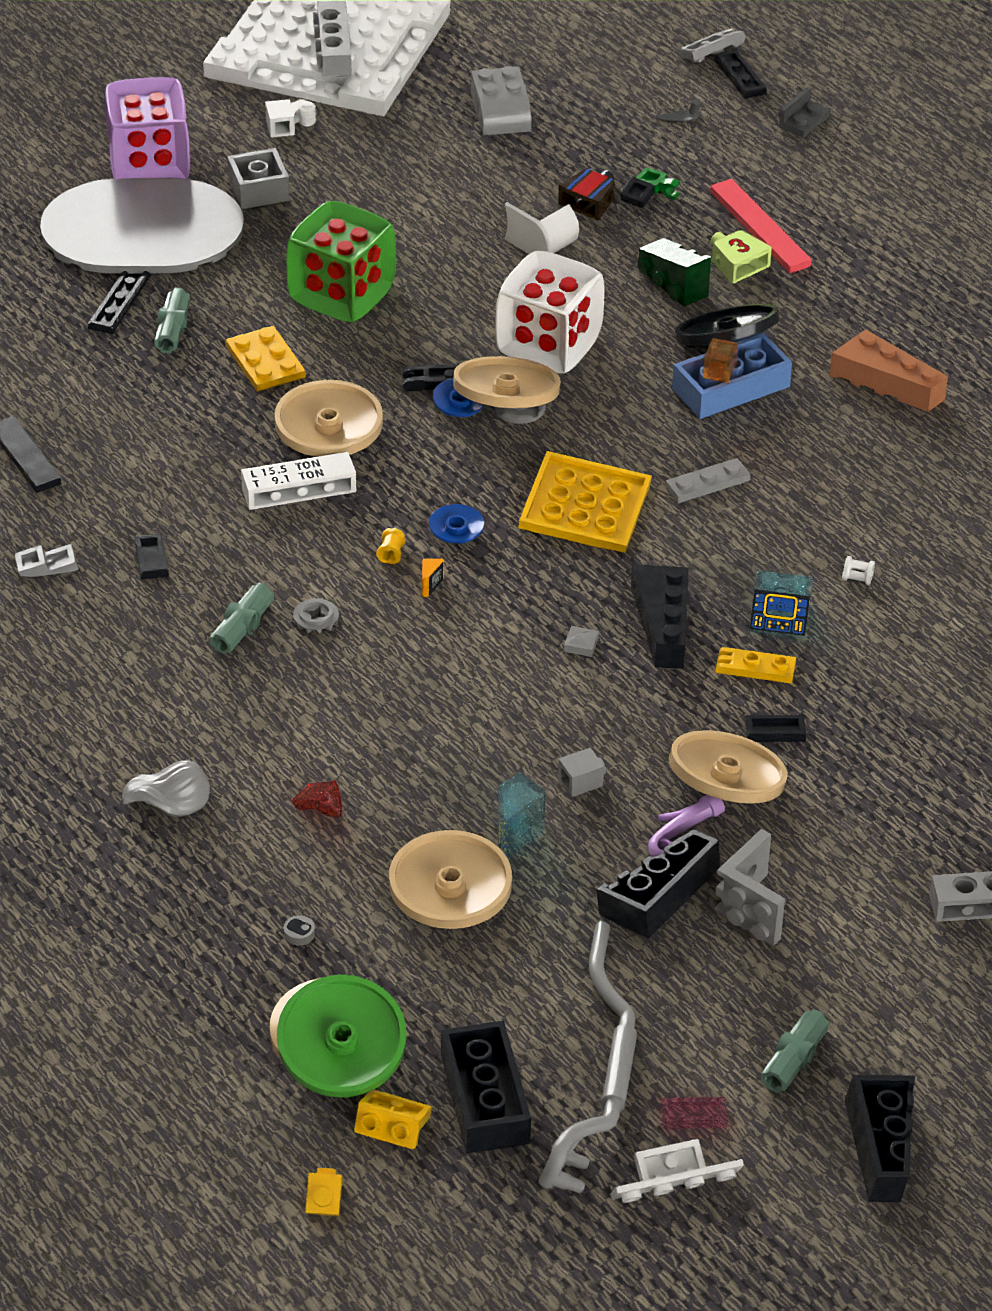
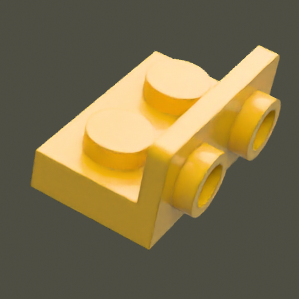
M374 1089L368 1092L358 1104L354 1131L365 1136L414 1149L418 1143L420 1129L430 1119L432 1106Z

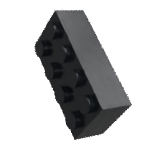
M504 1020L442 1029L441 1058L466 1154L530 1144L531 1115Z

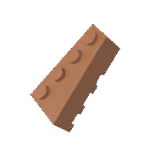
M866 329L832 352L830 377L847 379L852 385L858 387L863 385L872 388L877 394L897 397V401L928 412L945 400L947 375Z

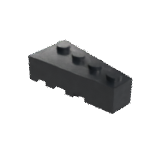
M632 564L631 590L636 600L637 610L640 613L643 630L647 636V643L654 666L684 669L689 568Z
M693 829L665 846L662 854L654 857L649 856L642 860V866L631 873L626 870L619 874L617 881L609 886L607 884L601 885L597 888L599 914L616 924L646 938H650L721 867L719 840Z
M852 1075L845 1097V1104L868 1202H901L910 1172V1137L913 1122L911 1119L914 1106L913 1088L915 1085V1075Z

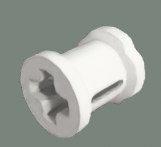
M847 556L842 580L847 581L849 578L863 581L865 585L870 586L875 561L871 560L868 563L853 560L852 556ZM853 569L862 570L865 572L854 571Z

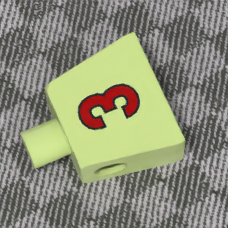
M739 230L728 236L721 232H717L712 236V262L732 284L770 267L772 247L748 233Z

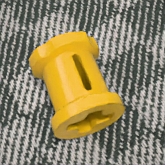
M388 528L381 535L382 545L378 547L376 556L382 563L397 564L401 559L402 552L400 550L404 546L406 538L401 530Z

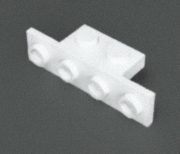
M699 1139L640 1151L633 1155L640 1182L618 1186L610 1195L612 1200L622 1198L623 1203H628L641 1199V1193L653 1191L654 1196L664 1195L672 1192L673 1186L685 1184L686 1189L704 1185V1179L716 1177L717 1182H722L735 1178V1173L744 1164L742 1159L706 1167Z

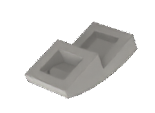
M72 544L44 552L42 545L15 553L20 576L37 577L79 570Z

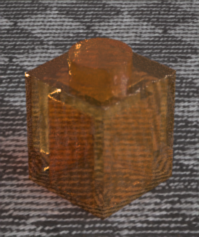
M712 338L704 357L703 378L729 383L737 365L739 343Z

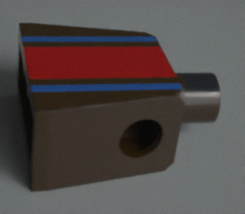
M583 169L559 185L558 204L564 207L569 204L573 211L598 221L614 200V175L608 170H604L600 174L590 169Z

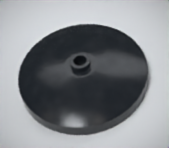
M772 304L740 305L693 317L679 324L675 328L677 342L683 345H724L725 347L758 335L779 322L780 316L777 306Z

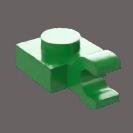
M646 167L636 177L654 184L655 192L653 194L661 191L665 197L673 200L680 195V192L673 190L680 184V181L673 178L669 179L668 173Z

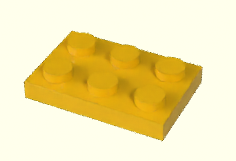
M274 325L225 339L227 349L257 392L306 377V370Z

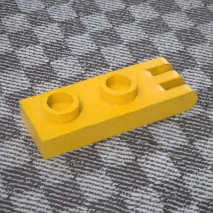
M722 647L719 650L715 668L716 673L792 684L796 657Z

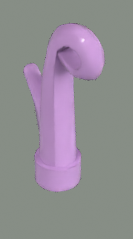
M705 795L692 806L675 812L660 814L658 816L659 821L669 822L650 839L648 849L651 856L654 857L662 854L664 850L659 849V847L664 848L672 843L670 839L708 818L713 819L725 811L723 800Z

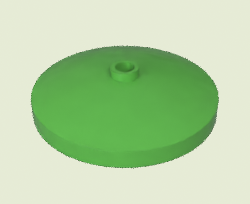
M351 975L322 977L300 988L284 1006L277 1027L278 1051L287 1071L305 1088L329 1097H354L362 1095L385 1083L400 1065L406 1047L405 1019L395 999L376 983Z

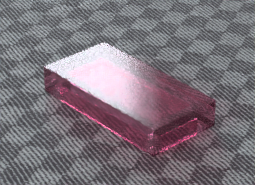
M725 1097L661 1098L662 1129L727 1128L728 1126Z

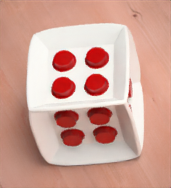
M534 251L527 255L506 278L497 298L495 333L499 351L508 357L538 362L551 368L556 373H567L572 370L595 343L602 326L604 313V279L602 274L589 265L554 253Z

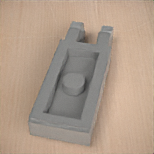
M723 30L680 48L681 58L691 60V62H699L704 60L706 55L723 52L727 46L737 47L742 45L746 35L743 31Z

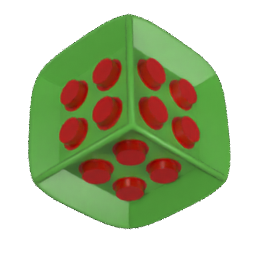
M328 201L320 205L296 227L288 241L286 269L287 286L291 298L307 308L338 320L354 322L362 318L386 295L395 277L396 238L392 224L376 214L343 202Z

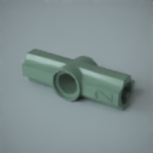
M174 288L171 292H168L164 308L159 309L158 330L154 341L155 348L159 349L161 353H171L173 350H176L181 333H185L184 328L187 327L190 294L186 293L183 288Z
M263 583L253 585L238 603L231 602L228 605L222 623L209 637L210 645L216 651L224 654L232 652L246 634L252 635L253 632L251 631L258 628L261 615L274 601V593L270 591L267 585Z
M815 1009L805 1011L790 1033L787 1031L783 1033L778 1041L773 1058L761 1073V1081L768 1089L776 1093L786 1091L800 1069L806 1070L805 1064L812 1061L816 1046L829 1029V1021L822 1012Z

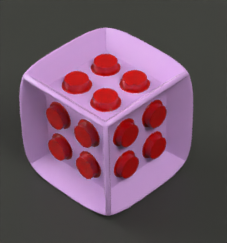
M151 77L121 80L108 84L105 90V109L113 178L116 180L119 178L187 179L190 173V147L186 123V105L180 81L170 77Z

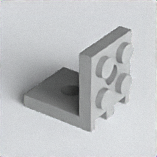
M761 829L717 870V874L724 879L716 886L715 895L721 898L722 901L714 907V911L726 917L731 924L748 930L758 940L766 941L774 946L781 939L785 898L760 884L768 875L771 834Z

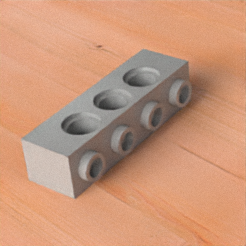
M346 0L317 1V11H313L317 67H322L323 76L352 75Z
M992 871L932 875L929 896L936 922L992 918Z

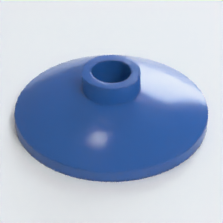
M453 378L441 382L433 392L435 406L441 412L450 416H471L481 411L485 404L472 401L459 394L453 386Z
M451 504L440 507L431 514L429 529L436 538L444 542L466 543L476 539L483 532L484 518L479 511L470 506Z

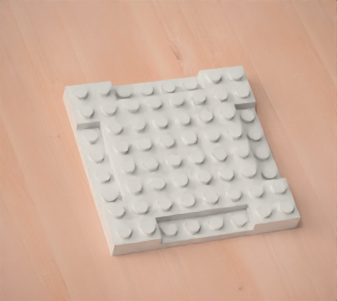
M254 0L229 36L221 37L203 62L204 77L385 116L450 14V0H346L352 75L345 76L322 75V67H317L313 11H317V1L343 0Z

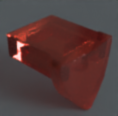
M335 780L309 783L291 800L298 810L316 809L328 817H341L342 799Z

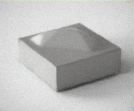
M571 626L564 644V652L592 657L599 639V631Z

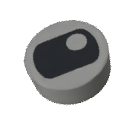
M293 916L284 923V937L290 944L297 946L306 945L314 939L315 925L310 918L306 916Z

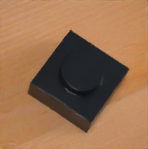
M632 177L620 193L621 201L644 208L655 192L654 184Z

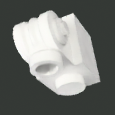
M290 99L265 102L266 122L270 137L295 135V123L297 122L302 126H311L316 122V106L312 102L304 99L293 103L290 102Z

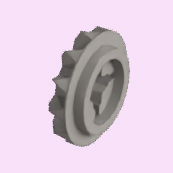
M314 598L299 603L293 612V620L297 623L298 629L305 628L307 633L317 630L320 634L322 629L331 631L332 625L338 624L339 611L337 607L325 599ZM319 612H320V616H321V617H317L316 619H311V617H315V616L318 615Z

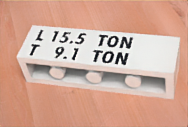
M348 452L241 469L242 491L249 510L356 492V471Z

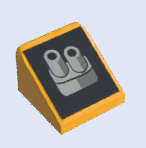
M423 559L422 596L428 597L444 579L443 559Z

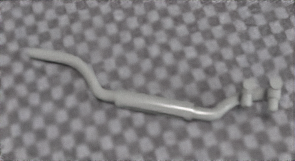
M603 921L595 925L588 968L591 980L599 995L620 1018L619 1026L614 1029L601 1100L604 1112L602 1116L589 1118L571 1125L557 1138L547 1164L539 1178L540 1185L548 1189L555 1186L577 1193L583 1192L585 1182L561 1170L565 1166H574L582 1170L587 1169L589 1159L573 1151L582 1138L614 1128L618 1122L620 1111L625 1108L637 1039V1031L635 1029L636 1018L632 1007L618 994L606 976L604 959L610 925Z

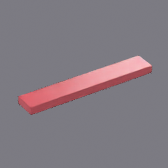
M733 179L711 185L710 193L753 237L772 247L771 255L789 273L811 267L812 259Z

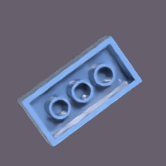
M762 333L674 364L672 390L699 419L790 387L792 361Z

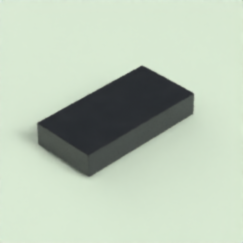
M162 534L134 537L141 580L169 577Z
M745 715L747 739L755 742H806L804 715Z

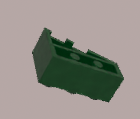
M665 238L639 248L637 265L640 272L650 277L657 287L664 289L672 300H676L685 307L709 296L711 256L697 255V251L693 249L689 251L684 250L683 245Z

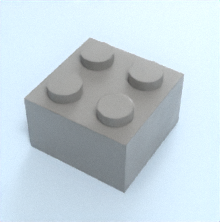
M276 148L227 156L228 181L241 209L290 201L289 176Z

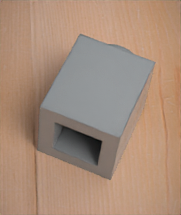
M591 748L559 758L558 779L571 797L603 786L606 767L600 757L597 758Z

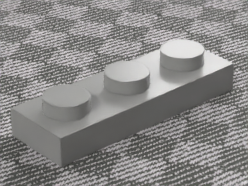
M735 458L665 481V488L677 503H681L750 481V473L740 460Z

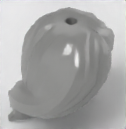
M182 760L169 765L158 773L140 774L133 778L123 788L122 798L124 804L143 801L157 807L170 816L182 817L193 814L206 805L209 798L210 785L198 764L193 761Z

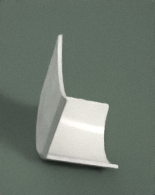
M505 203L507 231L504 240L528 254L534 251L556 253L578 238V220L569 204L539 221L512 204Z

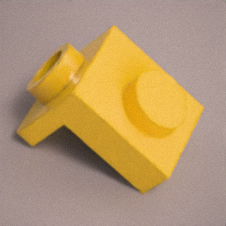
M317 1168V1173H309L306 1214L340 1215L341 1191L344 1178L342 1175H337L336 1169Z

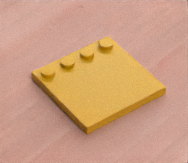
M547 451L519 519L518 528L626 553L649 490L652 476Z

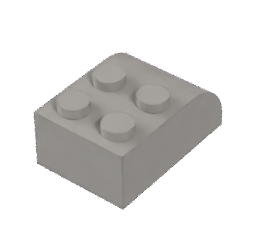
M507 66L497 69L484 68L471 71V96L483 136L530 132V103L519 67Z

